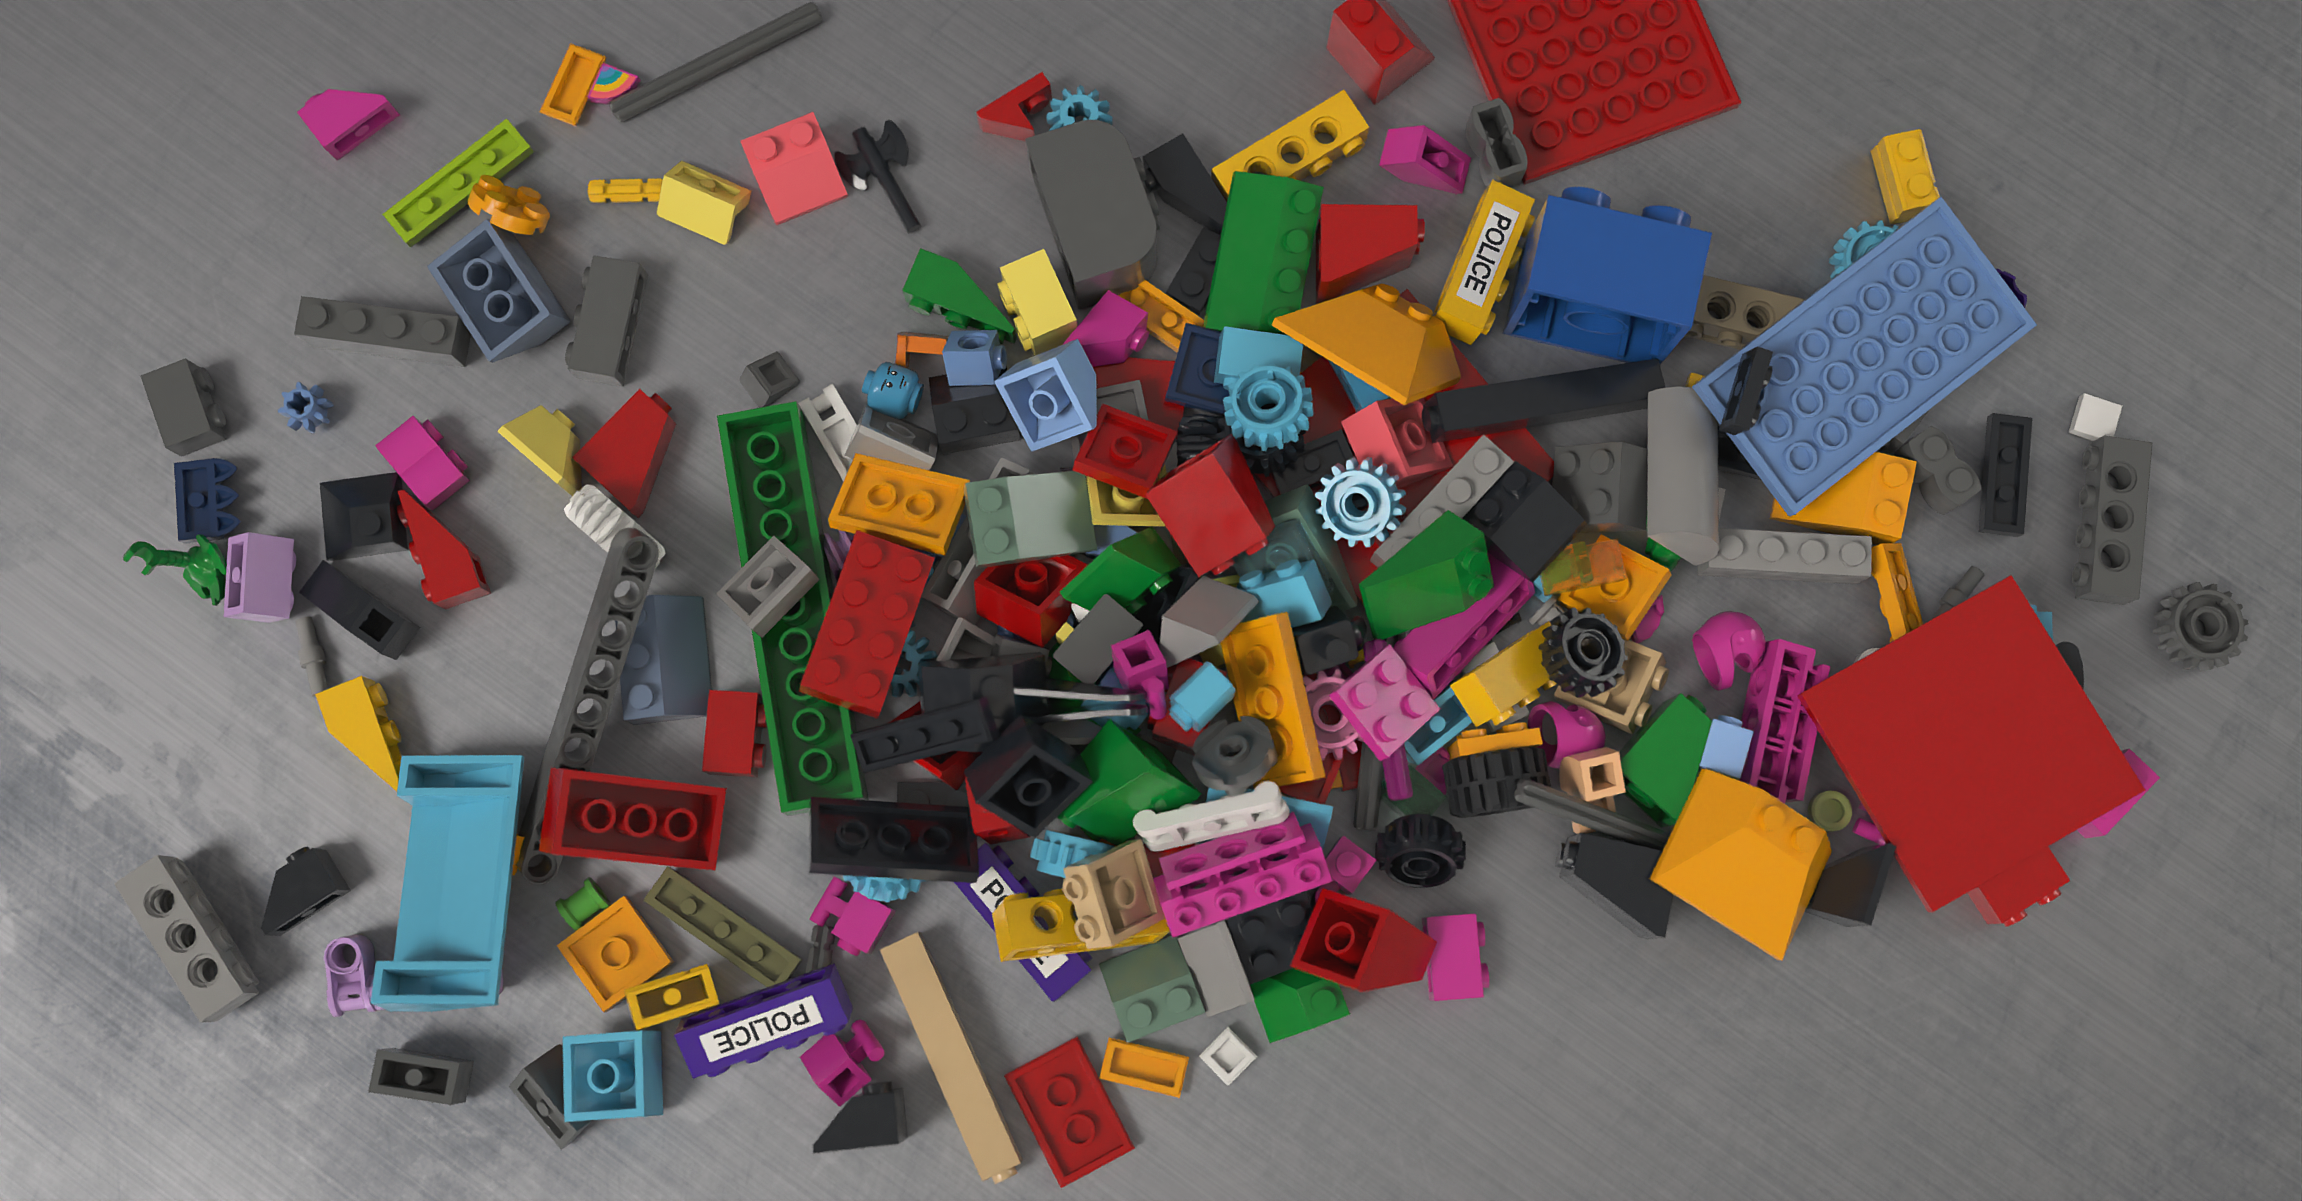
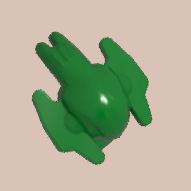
M203 534L196 536L200 546H193L188 552L157 550L147 542L138 541L133 543L123 555L125 562L130 561L134 556L141 557L146 562V566L141 572L145 576L149 575L156 566L164 565L185 568L183 578L202 599H209L211 595L213 606H217L225 597L226 560L217 544L210 542Z

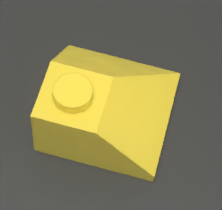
M540 405L504 424L497 431L571 496L577 490L580 491L582 489L581 465L572 458L581 449L580 439L570 431L575 424L560 410L556 409L551 414Z
M1165 465L1157 481L1167 473ZM1086 476L1093 525L1166 527L1149 499Z

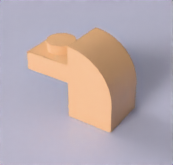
M1603 747L1566 756L1562 759L1559 771L1561 790L1567 792L1568 795L1616 813L1613 795L1625 792L1619 752ZM1572 822L1573 832L1577 834H1587L1596 831Z

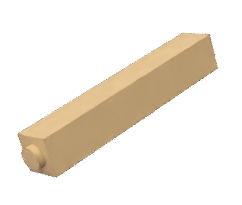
M916 932L880 949L981 1180L985 1181L992 1177L994 1184H997L1017 1174L1015 1166L1020 1164L1023 1159L922 933Z

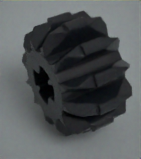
M1193 414L1192 416L1182 417L1177 429V466L1218 442L1217 433L1221 432L1218 426V417L1205 414Z

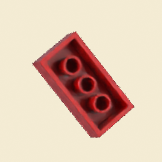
M856 530L802 678L799 692L878 719L935 557Z
M551 768L539 851L555 855L716 871L727 788Z

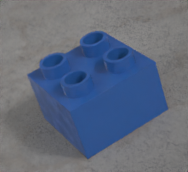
M1569 187L1562 191L1561 197L1548 195L1522 246L1503 334L1624 363L1658 358L1661 365L1692 328L1712 233L1690 228L1691 216L1680 209L1669 206L1655 205L1645 207L1642 210L1641 216L1609 209L1611 198L1605 193L1592 188Z

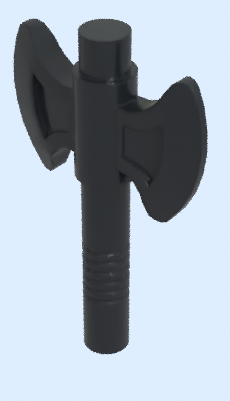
M891 120L885 121L883 134L878 141H875L874 137L870 136L866 127L856 129L852 136L857 143L856 147L859 152L854 155L844 154L840 151L834 153L839 173L850 185L862 191L868 190L867 180L868 176L872 173L873 177H876L907 233L915 232L921 227V224L904 197L888 164L890 161H895L902 167L907 166L909 157L908 145L904 134Z

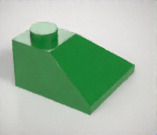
M1295 968L1249 984L1269 1043L1350 1015L1339 984Z

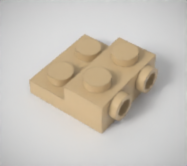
M1624 639L1625 655L1628 656V660L1623 662L1621 668L1625 673L1616 679L1617 685L1593 698L1589 694L1577 698L1575 692H1563L1558 685L1554 697L1557 701L1567 705L1585 707L1593 712L1601 722L1633 734L1637 726L1643 728L1647 724L1652 712V705L1648 704V701L1654 689L1661 691L1665 686L1669 669L1665 667L1667 662L1661 652Z
M1141 839L1127 841L1104 853L1090 855L1063 868L1066 877L1063 882V891L1065 896L1074 903L1078 917L1075 931L1078 938L1085 942L1087 949L1112 947L1165 919Z

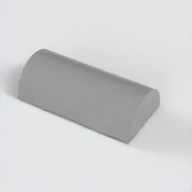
M1681 386L1665 387L1648 392L1647 536L1696 566L1712 560L1719 552L1718 421L1693 388Z

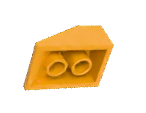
M1875 452L1795 515L1788 516L1774 497L1769 519L1834 535L1872 537V544L1875 545L1894 543L1902 538L1917 461Z

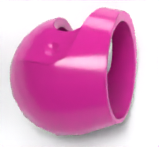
M1726 611L1710 617L1693 634L1692 638L1698 664L1708 683L1718 691L1729 689L1732 686L1734 663L1744 672L1751 673L1758 666L1765 653L1766 641L1762 628L1752 617L1740 612Z
M1549 701L1534 706L1529 714L1527 727L1528 729L1540 728L1542 744L1538 748L1545 750L1547 766L1560 769L1561 761L1566 756L1605 747V729L1600 719L1585 707L1570 705L1565 709L1559 703ZM1547 712L1553 718L1557 730L1558 743L1555 745L1548 744L1544 740L1542 733V721Z

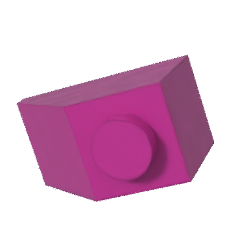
M328 89L322 94L312 96L307 100L305 106L297 111L321 145L337 161L400 115L384 95Z
M1425 125L1388 129L1379 166L1404 182L1453 194H1463L1471 157Z
M1108 290L1063 344L1078 339L1092 367L1123 363L1133 351L1139 352L1147 342L1149 337V331L1147 330L1148 312Z

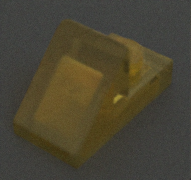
M1618 539L1588 545L1585 544V541H1579L1567 545L1540 574L1544 595L1549 596L1624 581L1627 576Z

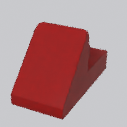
M1040 72L978 110L976 114L981 130L985 133L1021 141L1035 136L1034 128L1025 115L1028 113L1034 115L1042 111L1048 105L1049 100L1052 99L1051 84L1044 73Z

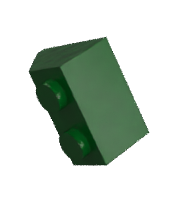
M1152 526L1110 544L1060 591V594L1064 599L1088 611L1095 606L1103 595L1107 594L1132 616H1135L1148 605L1145 598L1150 593L1155 596L1173 583L1174 580L1170 575L1182 564Z

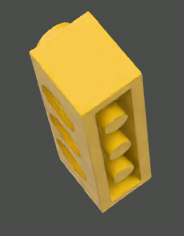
M1342 90L1212 168L1211 178L1227 202L1233 172L1235 171L1247 173L1262 172L1265 175L1288 177L1300 181L1309 175L1318 177L1331 168L1333 165L1332 161L1342 155H1345L1346 158L1351 157L1362 150L1365 146L1370 127L1346 91ZM1319 133H1328L1334 138V141L1329 144H1323L1317 141L1315 136ZM1293 152L1298 154L1302 160L1298 163L1290 164L1283 160L1282 155Z
M1063 889L1048 891L1043 894V897L1029 898L1027 893L1009 895L1004 898V901L992 913L1001 962L1153 944L1170 932L1165 918L1112 947L1087 949L1085 942L1078 938L1075 931L1076 920L1073 911L1076 910L1074 903L1065 896ZM1034 916L1042 917L1048 924V930L1040 929L1034 922Z

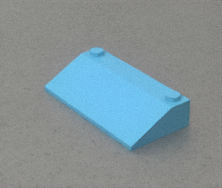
M523 755L401 756L397 796L412 805L394 961H376L371 1004L390 1012H434L498 1005L525 759Z

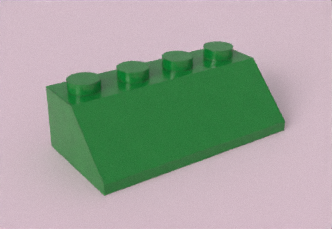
M1239 171L1233 172L1203 325L1204 328L1222 332L1224 326L1287 335L1273 327L1272 323L1276 317L1300 310L1324 189L1323 186L1288 177Z

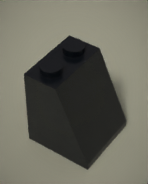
M1585 833L1567 837L1566 844L1560 843L1556 856V867L1561 868L1559 878L1638 937L1645 939L1666 937L1674 894L1650 880L1662 851Z

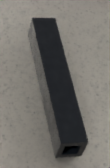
M1658 358L1437 392L1423 405L1422 422L1425 430L1430 431L1432 443L1648 409V392L1665 388L1666 386Z

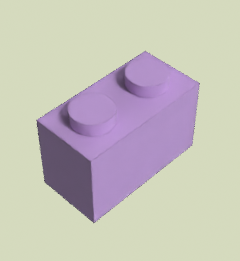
M251 532L228 538L223 617L267 623L290 618V611L294 605V594L291 591L292 572L296 566V554L293 551L294 539Z

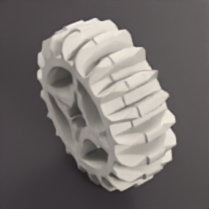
M586 484L569 499L570 502L564 508L565 515L607 553L616 533L625 528H636L657 544L659 556L656 567L660 564L659 561L666 554L664 546L594 485ZM637 541L630 545L627 551L628 558H634L640 554L643 546L642 541Z

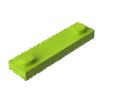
M506 118L382 215L411 248L468 204L467 201L472 187L479 182L481 175H489L500 179L533 154L534 151Z

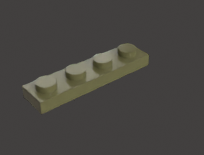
M669 866L666 867L643 900L767 988L789 980L803 961L799 956Z

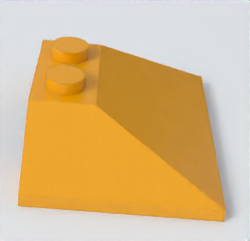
M1380 283L1276 317L1272 323L1273 327L1403 405L1455 385L1461 378L1444 322L1432 315L1433 311L1420 303H1410L1399 296L1400 292L1396 288L1387 284Z
M1701 769L1650 880L1773 958L1782 961L1832 853V848L1825 830L1769 793L1709 769Z

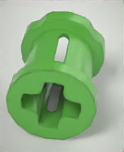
M588 877L584 880V886L565 900L562 898L558 899L555 905L568 925L577 931L583 926L582 922L601 908L605 910L611 903L601 887L591 877Z

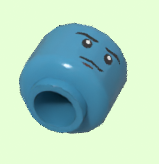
M891 362L882 363L876 372L869 370L862 386V393L868 394V406L874 411L895 419H903L908 413L915 414L924 390V384L919 383L917 372Z

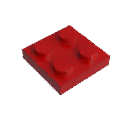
M1102 403L1097 414V426L1088 432L1075 458L1073 471L1147 498L1145 493L1157 482L1178 432Z

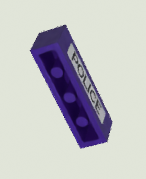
M985 842L978 848L979 876L977 883H954L995 932L992 913L1004 901L1005 897L1017 893H1027L1029 898L1040 896V894L1025 876L1018 881L1008 869L1014 862L999 844L992 849ZM1034 916L1035 924L1040 929L1048 930L1047 922L1040 916ZM1087 951L1020 959L1018 961L1054 1003L1092 971L1087 963L1093 958Z
M834 963L682 1018L674 1033V1037L693 1079L705 1074L708 1077H715L726 1072L731 1065L745 1060L746 1063H754L765 1058L769 1051L784 1046L787 1050L793 1049L805 1043L808 1037L819 1033L828 1036L841 1031L849 1023L853 1005Z

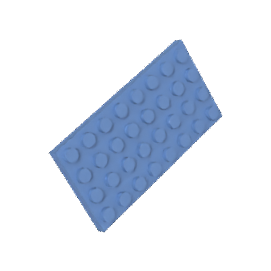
M1940 197L1703 377L1692 388L1721 425L1742 354L1756 347L1773 352L1769 363L1773 367L1772 376L1767 386L1761 390L1757 404L1761 405V411L1757 422L1747 431L1737 435L1728 433L1727 435L1787 515L1792 516L2027 334L2037 324L1944 199Z

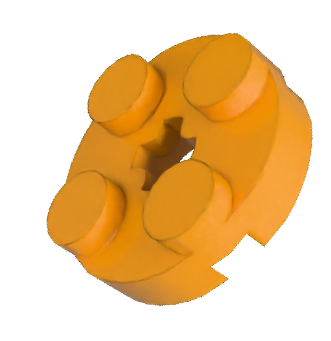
M481 175L479 182L473 185L467 201L469 207L477 215L483 209L492 215L490 223L518 234L533 235L536 228L539 229L541 234L544 232L550 218L548 209L540 203L542 197L540 193L525 186H520L517 190L504 185L502 181L489 175Z

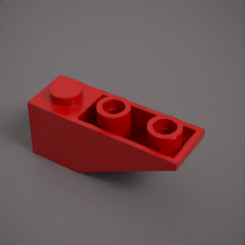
M405 490L397 491L401 504L397 505V512L404 527H409L413 541L409 542V549L415 563L422 566L425 578L421 579V587L426 599L429 602L433 601V604L446 610L491 594L480 557L416 497Z

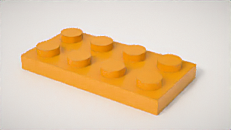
M1288 612L1239 623L1220 642L1229 682L1236 690L1233 700L1238 722H1242L1240 716H1249L1262 721L1270 730L1279 757L1278 762L1260 780L1253 784L1254 790L1260 783L1265 781H1271L1277 786L1325 777Z

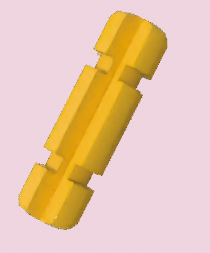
M649 178L645 183H643V179H610V183H606L605 179L591 180L588 184L589 200L592 203H607V199H611L612 203L644 202V198H648L649 202H659L663 179Z

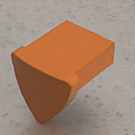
M899 332L897 334L895 364L909 368L911 352L943 355L942 351L949 336Z

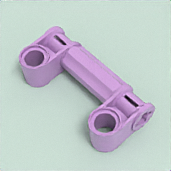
M357 934L340 937L331 941L324 951V961L328 985L327 1002L332 1016L339 1017L345 1011L367 1009L368 1012L385 1010L371 1004L375 972V956L372 942L367 937ZM346 944L351 945L356 952V960L352 965L348 964L343 958V949ZM503 972L501 973L499 994H501L503 989ZM352 994H359V995H360V996H357V997H349V995H352Z

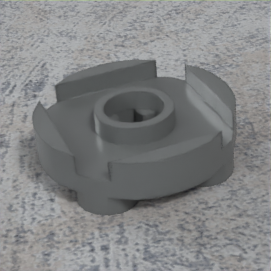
M1240 716L1242 722L1231 724L1228 723L1227 719L1217 721L1197 737L1193 746L1195 756L1192 764L1198 778L1204 785L1214 790H1225L1230 796H1238L1246 792L1250 785L1260 780L1278 762V753L1269 728L1262 721L1253 717ZM1230 751L1234 753L1241 751L1239 754L1233 757H1227V754Z

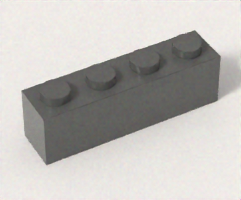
M301 296L294 335L310 347L459 367L466 366L471 333L458 316Z

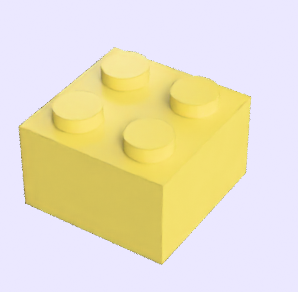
M1039 250L1000 267L1002 281L997 283L1001 293L999 296L1008 316L1016 315V318H1013L1016 326L1015 331L1024 351L1031 349L1034 356L1063 345L1077 328V319L1045 250Z

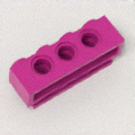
M1776 639L1766 641L1764 656L1750 674L1741 721L1743 722L1742 728L1754 732L1742 774L1738 781L1760 788L1785 804V802L1804 800L1818 731L1797 695L1828 678L1830 666L1825 664L1813 666L1816 649Z
M1294 811L1290 812L1288 818L1282 823L1219 837L1162 857L1159 860L1164 874L1153 878L1172 937L1332 882L1321 845L1311 823L1300 826ZM1288 855L1282 860L1272 861L1276 857ZM1248 869L1242 874L1232 875L1239 870ZM1208 883L1200 889L1191 890L1199 884Z

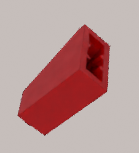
M641 389L572 457L637 518L645 511L676 423L668 415L672 408L657 393L649 397Z

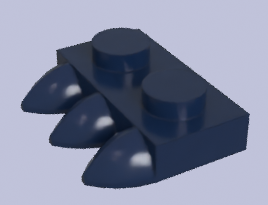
M218 458L174 463L178 541L184 544L198 542L196 539L198 534H203L209 541L225 539L224 535L233 531L241 523L237 517L223 512V508L232 504L239 497L235 490L221 485L222 481L228 479L237 471L238 468L234 464Z

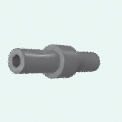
M302 617L295 621L301 644L298 655L301 668L307 671L312 697L316 698L315 694L328 689L323 665L326 664L323 646L318 645L312 617Z

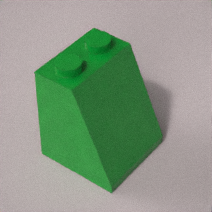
M1681 693L1664 701L1650 716L1647 724L1643 728L1640 727L1619 751L1625 792L1622 794L1661 828L1676 824L1694 786L1712 720L1705 715L1707 712L1706 707L1691 695L1685 697Z
M1109 719L1081 753L1093 782L1057 818L1072 829L1079 825L1081 830L1096 842L1103 838L1118 846L1138 834L1133 825V819L1138 812L1151 810L1155 814L1176 810L1183 805L1197 800L1201 792L1158 747Z

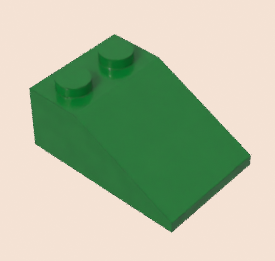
M1447 510L1358 585L1372 636L1375 639L1383 640L1466 611L1475 602L1486 597L1494 587L1483 532Z

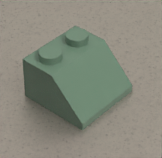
M1166 937L1157 943L1148 944L1099 963L1127 1043L1205 1013L1176 937Z

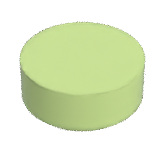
M1825 791L1815 795L1809 802L1808 817L1811 822L1826 832H1834L1848 825L1852 817V806L1847 797L1842 793Z

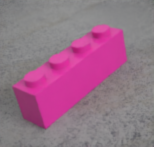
M1489 553L1488 558L1494 587L1486 597L1475 602L1464 612L1412 629L1404 639H1400L1393 647L1433 700L1535 594L1532 582Z

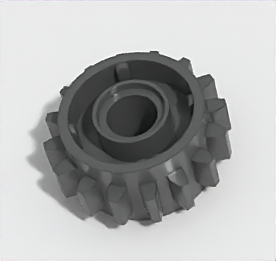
M2195 582L2187 585V589L2182 586L2172 590L2173 597L2168 596L2160 601L2164 608L2162 611L2154 613L2153 617L2158 620L2157 628L2153 629V634L2158 635L2161 642L2158 648L2160 650L2165 649L2170 654L2169 661L2184 662L2183 665L2186 670L2198 666L2202 672L2214 669V665L2217 668L2229 664L2228 657L2240 655L2241 650L2237 646L2241 642L2247 641L2248 636L2244 634V626L2249 623L2247 619H2243L2241 612L2242 604H2236L2231 599L2232 593L2230 591L2222 593L2217 591V584H2210L2203 588L2200 582ZM2197 618L2205 626L2204 635L2200 634L2196 629L2195 622Z

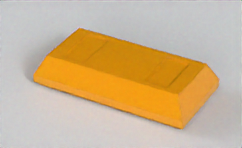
M570 43L539 112L576 127L602 63H605L607 59L606 56Z
M1109 1037L1099 1078L1180 1098L1189 1057Z

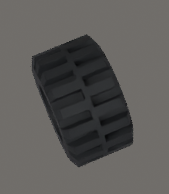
M1534 746L1466 755L1451 759L1442 765L1450 815L1459 818L1533 808L1530 805L1517 801L1514 797L1517 783L1521 779L1532 780L1551 788L1545 750Z

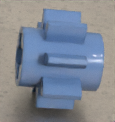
M297 382L296 389L289 393L282 392V396L285 398L284 407L278 409V413L285 417H291L287 423V426L297 431L303 424V427L313 434L316 430L315 426L322 423L329 424L327 409L334 405L328 399L321 398L324 390L316 384L308 390L301 382Z

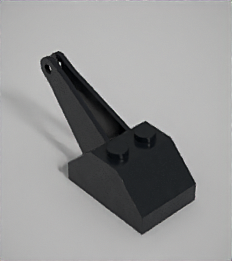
M1041 652L918 663L921 714L987 696L1000 735L1021 714L1042 726L1046 722L1104 716H1138L1148 713L1147 705L1143 704L1048 708L1047 697L1095 701H1139L1147 698V691L1046 678L1045 655ZM996 739L954 751L982 752Z

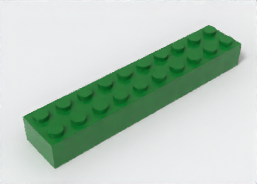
M797 401L717 415L741 568L775 536L820 579L762 638L752 630L781 813L787 816L808 813L811 797L869 800L865 775L850 736L857 732L854 711L799 692L802 678L834 593L829 561L824 549V531L804 413Z

